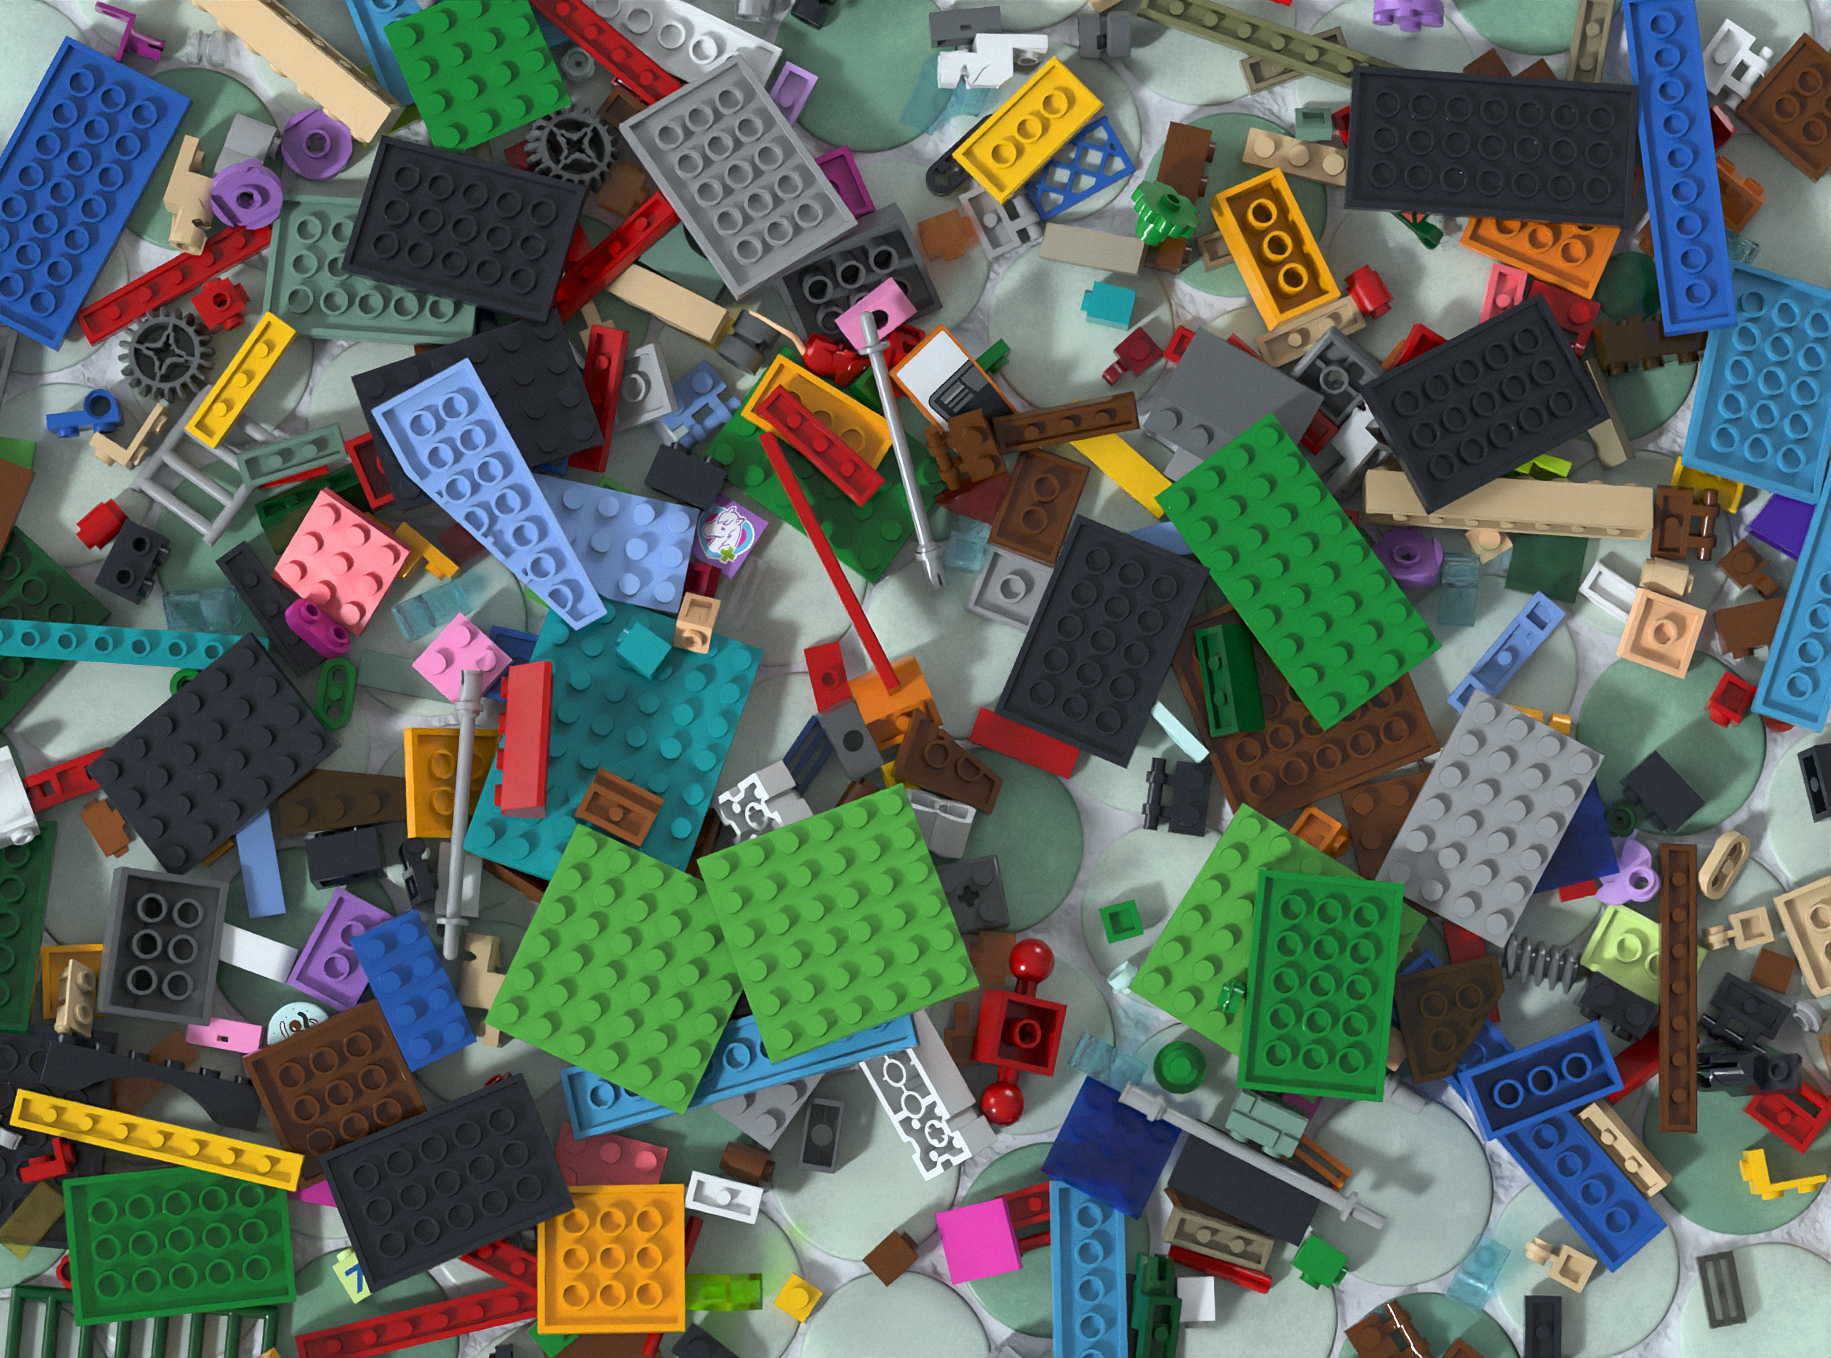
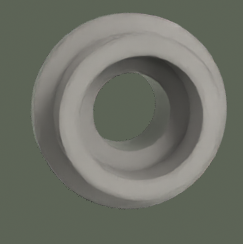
M1807 998L1805 1001L1799 1000L1793 1005L1794 1021L1802 1030L1818 1033L1823 1028V1023L1826 1022L1827 1016L1819 1003L1811 998Z

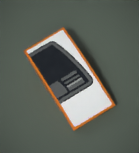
M939 324L888 373L910 397L911 402L931 422L930 425L938 428L940 434L950 431L948 428L949 418L982 408L995 437L992 418L1019 413L943 324ZM957 447L952 448L959 456H961Z

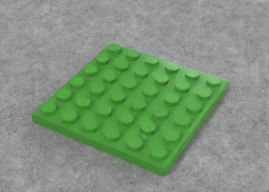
M903 783L696 859L772 1066L980 988Z
M1241 803L1127 987L1239 1057L1246 988L1236 1014L1229 1011L1223 1013V1005L1217 1004L1224 983L1231 985L1233 979H1237V984L1246 986L1258 869L1366 880L1244 803ZM1405 903L1402 906L1396 970L1428 920L1426 916ZM1298 1094L1313 1104L1318 1097Z
M578 823L484 1023L684 1116L743 990L705 882Z

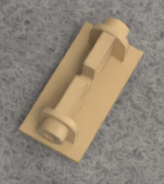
M74 959L69 960V967H65L63 973L59 975L58 1001L66 1002V1004L57 1007L54 1029L59 1034L72 1036V1033L76 1032L89 1039L91 1038L97 972Z

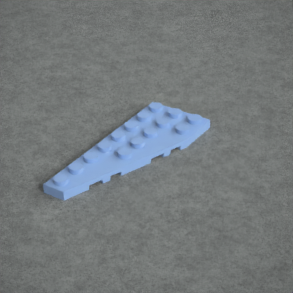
M468 358L457 362L371 409L373 416L406 475L571 627L577 631L608 613Z
M531 472L599 596L606 600L631 604L644 609L677 616L699 509Z

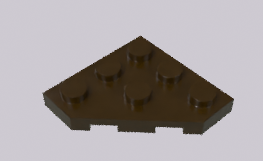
M1497 955L1395 976L1393 997L1413 1085L1447 1078L1454 1072L1463 1054L1471 1045L1489 1013L1505 991Z

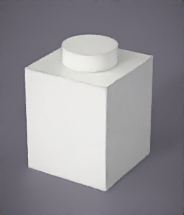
M1214 1276L1175 1277L1176 1296L1182 1298L1180 1322H1185V1328L1187 1329L1207 1328V1321H1215Z

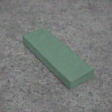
M339 423L234 455L245 489L349 458Z
M367 649L363 650L357 685L454 705L412 666L416 661L415 659Z

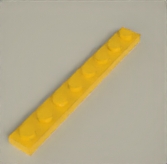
M21 1088L17 1091L9 1124L294 1192L297 1191L305 1155Z

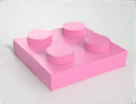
M460 612L412 666L455 705V702L459 701L460 670L483 671L482 698L515 661Z

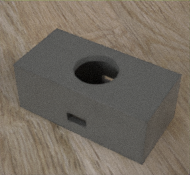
M1000 6L930 12L931 48L971 45L977 33L1003 34Z
M845 698L816 714L847 778L855 781L885 765L853 700ZM852 730L859 731L863 737V745L857 751H849L843 744L844 736Z
M809 1096L798 1165L799 1169L835 1173L845 1108L844 1101ZM819 1124L828 1125L833 1132L831 1142L824 1146L815 1144L811 1138L813 1128Z

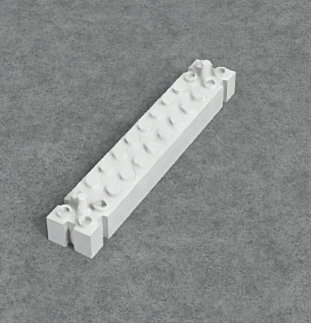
M782 760L755 772L738 783V786L711 801L724 826L726 827L731 824L735 830L737 837L732 839L735 845L814 816L805 799H800V795L796 791L791 790L796 786V783ZM923 1009L913 1013L920 1046L863 1061L859 1064L903 1142L906 1143L910 1140L917 1153L912 1155V1158L925 1181H928L952 1166L975 1155L998 1141L985 1116L983 1115L978 1118L979 1110L972 1105L976 1103L975 1098Z

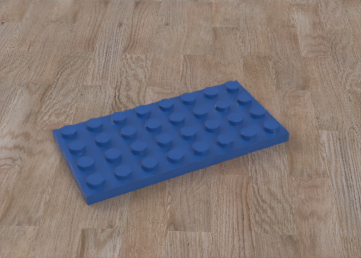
M67 35L0 156V323L56 352H59L76 321L77 315L87 301L194 103L190 98Z

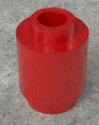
M1368 264L1344 279L1348 285L1346 288L1348 294L1351 295L1364 318L1371 315L1373 320H1376L1392 309L1389 305L1394 300L1392 294L1376 270L1372 271Z
M110 498L105 503L101 501L76 523L81 529L76 535L89 550L96 545L101 551L119 534L126 518L129 520L130 518Z

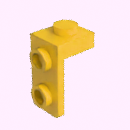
M1756 1148L1743 1151L1744 1159L1739 1161L1742 1178L1744 1181H1749L1751 1194H1762L1763 1200L1784 1197L1783 1190L1797 1187L1798 1193L1820 1190L1819 1183L1828 1181L1827 1174H1815L1770 1183L1763 1149Z

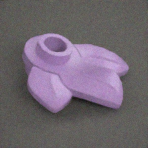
M1627 839L1623 847L1622 858L1608 857L1594 860L1597 877L1604 884L1597 891L1596 898L1605 904L1617 906L1630 900L1644 902L1652 899L1659 891L1660 881L1658 875L1651 869L1652 856L1646 847L1635 840ZM1641 881L1648 883V886L1644 889L1635 888L1637 883Z

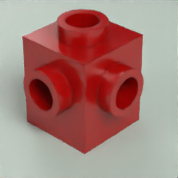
M218 277L207 282L202 287L203 292L191 298L198 313L213 335L225 328L227 331L238 328L246 321L244 317L250 314L245 305L251 301L241 283L234 285L228 277L223 280ZM227 301L225 306L220 307L223 302Z

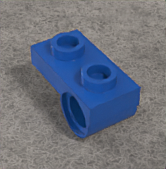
M96 389L87 394L83 402V411L46 415L47 429L53 434L58 433V438L80 436V431L94 429V434L96 431L100 434H109L116 432L115 427L125 426L124 413L121 410L119 401L104 389ZM102 399L110 400L111 408L109 412L104 416H96L94 413L95 404Z

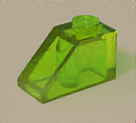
M685 1273V1310H763L762 1273Z

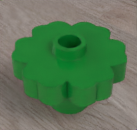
M1143 180L1131 196V199L1136 203L1134 209L1140 215L1137 219L1138 226L1135 228V232L1142 241L1149 245L1158 246L1161 242H1165L1169 236L1175 239L1179 238V236L1189 239L1201 224V220L1196 216L1198 213L1196 207L1192 205L1188 198L1178 195L1176 190L1169 185L1159 181L1150 183Z

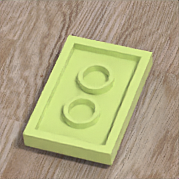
M1607 905L1581 954L1580 965L1592 972L1598 971L1659 1007V924L1624 905ZM1697 945V972L1708 953V950Z

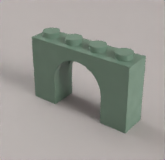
M681 219L643 252L639 258L640 266L715 304L719 302L727 289L726 284L711 262L697 254L688 244L685 238V225Z

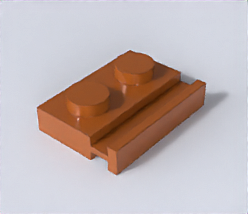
M599 767L575 816L641 848L665 800Z

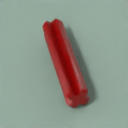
M1170 1245L1167 1255L1174 1257L1175 1263L1262 1294H1267L1270 1290L1273 1279L1270 1275L1179 1246Z

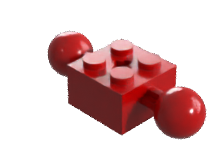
M1036 938L1021 940L1012 948L1009 954V968L1017 979L1014 993L1004 990L984 989L970 1060L999 1067L996 1082L991 1083L984 1089L979 1101L982 1116L984 1115L988 1123L996 1127L1014 1125L1022 1118L1025 1112V1097L1017 1086L1020 1072L1053 1077L1067 1005L1035 998L1038 984L1045 981L1051 975L1055 965L1052 949L1044 941Z

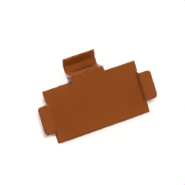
M93 799L84 805L86 811L79 815L105 856L108 858L114 854L115 858H119L127 853L129 849L126 845L130 844L131 841L123 828L128 821L117 808L111 811L104 799L100 802L97 799Z

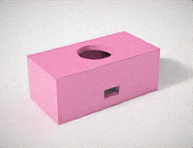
M892 277L835 319L838 327L857 351L866 346L859 319L862 312L869 311L872 313L878 309L887 312L888 318L876 326L880 340L917 312L916 308Z
M211 1017L209 1027L188 1025L185 1042L251 1053L263 1047L267 1027ZM223 1036L229 1037L228 1042L222 1041Z

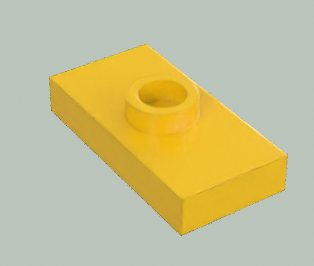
M1682 456L1677 458L1668 485L1693 487V501L1696 502L1703 501L1704 489L1719 490L1718 503L1721 504L1720 510L1733 515L1736 514L1746 484L1681 465Z

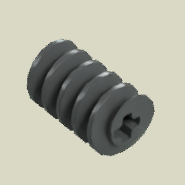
M1511 933L1503 952L1501 969L1503 967L1506 968L1507 979L1510 980L1516 971H1519L1521 983L1524 984L1530 975H1534L1536 987H1539L1544 979H1548L1550 991H1553L1560 982L1563 985V994L1567 995L1576 980L1581 952L1574 960L1572 949L1566 948L1560 956L1559 946L1553 944L1546 953L1544 941H1538L1532 949L1529 937H1524L1518 945L1517 935Z

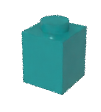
M1094 281L1093 290L1085 289L1081 310L1087 312L1085 322L1127 331L1136 290Z
M638 621L632 629L626 626L614 642L618 646L615 650L616 657L650 682H652L673 654L670 644Z

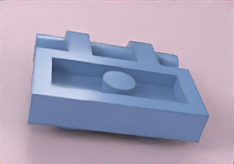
M703 360L672 385L679 412L663 417L661 420L671 433L684 425L689 432L678 441L681 445L690 449L697 443L700 445L709 439L707 436L722 423L726 424L733 418V413L742 404L735 396L724 404L718 399V396L725 392L728 387L709 363ZM709 405L714 412L697 424L692 417Z

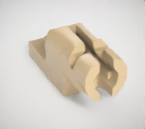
M185 135L163 201L166 210L173 213L171 233L168 239L170 241L169 245L185 253L200 256L207 240L206 234L202 229L209 230L212 227L215 216L212 208L213 179L195 173L202 171L206 153L202 152L203 149L199 138Z
M466 933L464 950L472 952L477 958L476 960L461 962L457 995L461 1005L488 1009L489 1012L506 976L496 974L497 968H501V937ZM482 1016L479 1026V1037L484 1038L483 1045L502 1048L504 1032L485 1024L486 1016Z

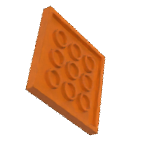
M1637 165L1634 166L1633 201L1644 177V169ZM1469 218L1458 245L1503 265L1528 272L1529 276L1554 287L1591 300L1621 229Z

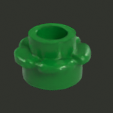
M1233 979L1231 985L1223 984L1217 1004L1223 1005V1013L1229 1011L1236 1014L1246 986L1237 984V979Z

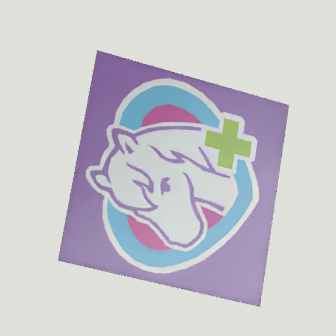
M722 494L713 515L702 511L699 512L690 554L707 565L721 568V573L732 579L769 522Z

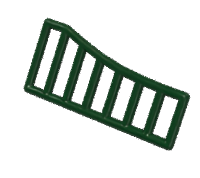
M15 1284L11 1289L4 1358H19L25 1299L47 1301L41 1358H56L61 1302L73 1303L72 1289ZM261 1305L191 1314L187 1358H202L206 1315L228 1316L224 1358H239L242 1318L264 1319L261 1355L273 1347L276 1349L279 1309L276 1306ZM169 1316L154 1318L151 1358L166 1357ZM133 1320L117 1323L114 1358H129ZM95 1325L80 1327L78 1358H92Z

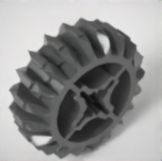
M575 103L569 107L568 112L565 108H562L542 117V119L535 120L532 124L534 130H529L526 135V140L530 143L525 145L524 153L530 155L526 160V167H536L533 173L586 186L589 190L586 197L588 198L590 190L598 194L603 189L602 184L609 185L613 177L611 174L616 173L619 168V164L615 161L621 156V151L614 148L619 142V137L608 136L613 129L612 124L602 126L600 124L603 119L602 114H598L594 119L589 116L591 113L590 106L580 113ZM563 129H572L579 133L570 134ZM589 139L596 148L598 161L594 158L595 154L588 146ZM546 142L550 145L549 149L553 151L557 158L556 164L552 162L548 155ZM578 143H580V146L576 150V153L574 155L571 154V156L567 160H564L567 154L569 153L568 151H570L571 148L574 149V147ZM570 169L576 170L583 175H574L565 171Z
M163 306L160 307V317L156 318L151 309L147 310L146 316L149 321L146 323L139 317L134 318V322L139 328L136 332L128 327L125 329L124 332L132 339L130 342L125 340L119 342V346L129 352L118 355V360L121 363H130L121 369V373L123 376L133 375L128 385L132 389L141 385L139 389L140 396L145 398L152 391V400L159 403L163 393H165L166 401L169 404H173L175 400L174 393L178 392L183 401L188 399V394L185 390L188 387L196 394L200 392L199 386L195 384L198 378L208 383L210 378L202 371L203 369L213 370L215 364L205 360V357L216 355V350L212 347H204L213 341V337L211 334L201 335L206 325L203 322L193 325L195 322L194 314L188 313L182 320V310L176 307L171 317H169L168 309ZM168 328L167 331H164L162 338L158 342H145L152 333ZM179 329L191 336L195 347V356L188 355L179 349ZM171 347L170 350L178 357L167 358L166 362L163 363L164 360L156 353H167L168 348ZM140 354L155 361V381L144 375L139 361ZM191 366L189 371L181 378L172 382H166L167 379H170L172 372L176 368H189Z

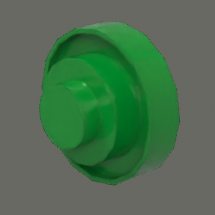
M1175 1041L1166 1044L1158 1051L1153 1062V1073L1155 1080L1164 1090L1173 1094H1186L1194 1091L1201 1085L1206 1076L1207 1065L1204 1055L1196 1046L1189 1042Z

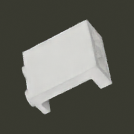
M8 746L0 748V849L12 844L22 845L28 843L34 836L41 834Z

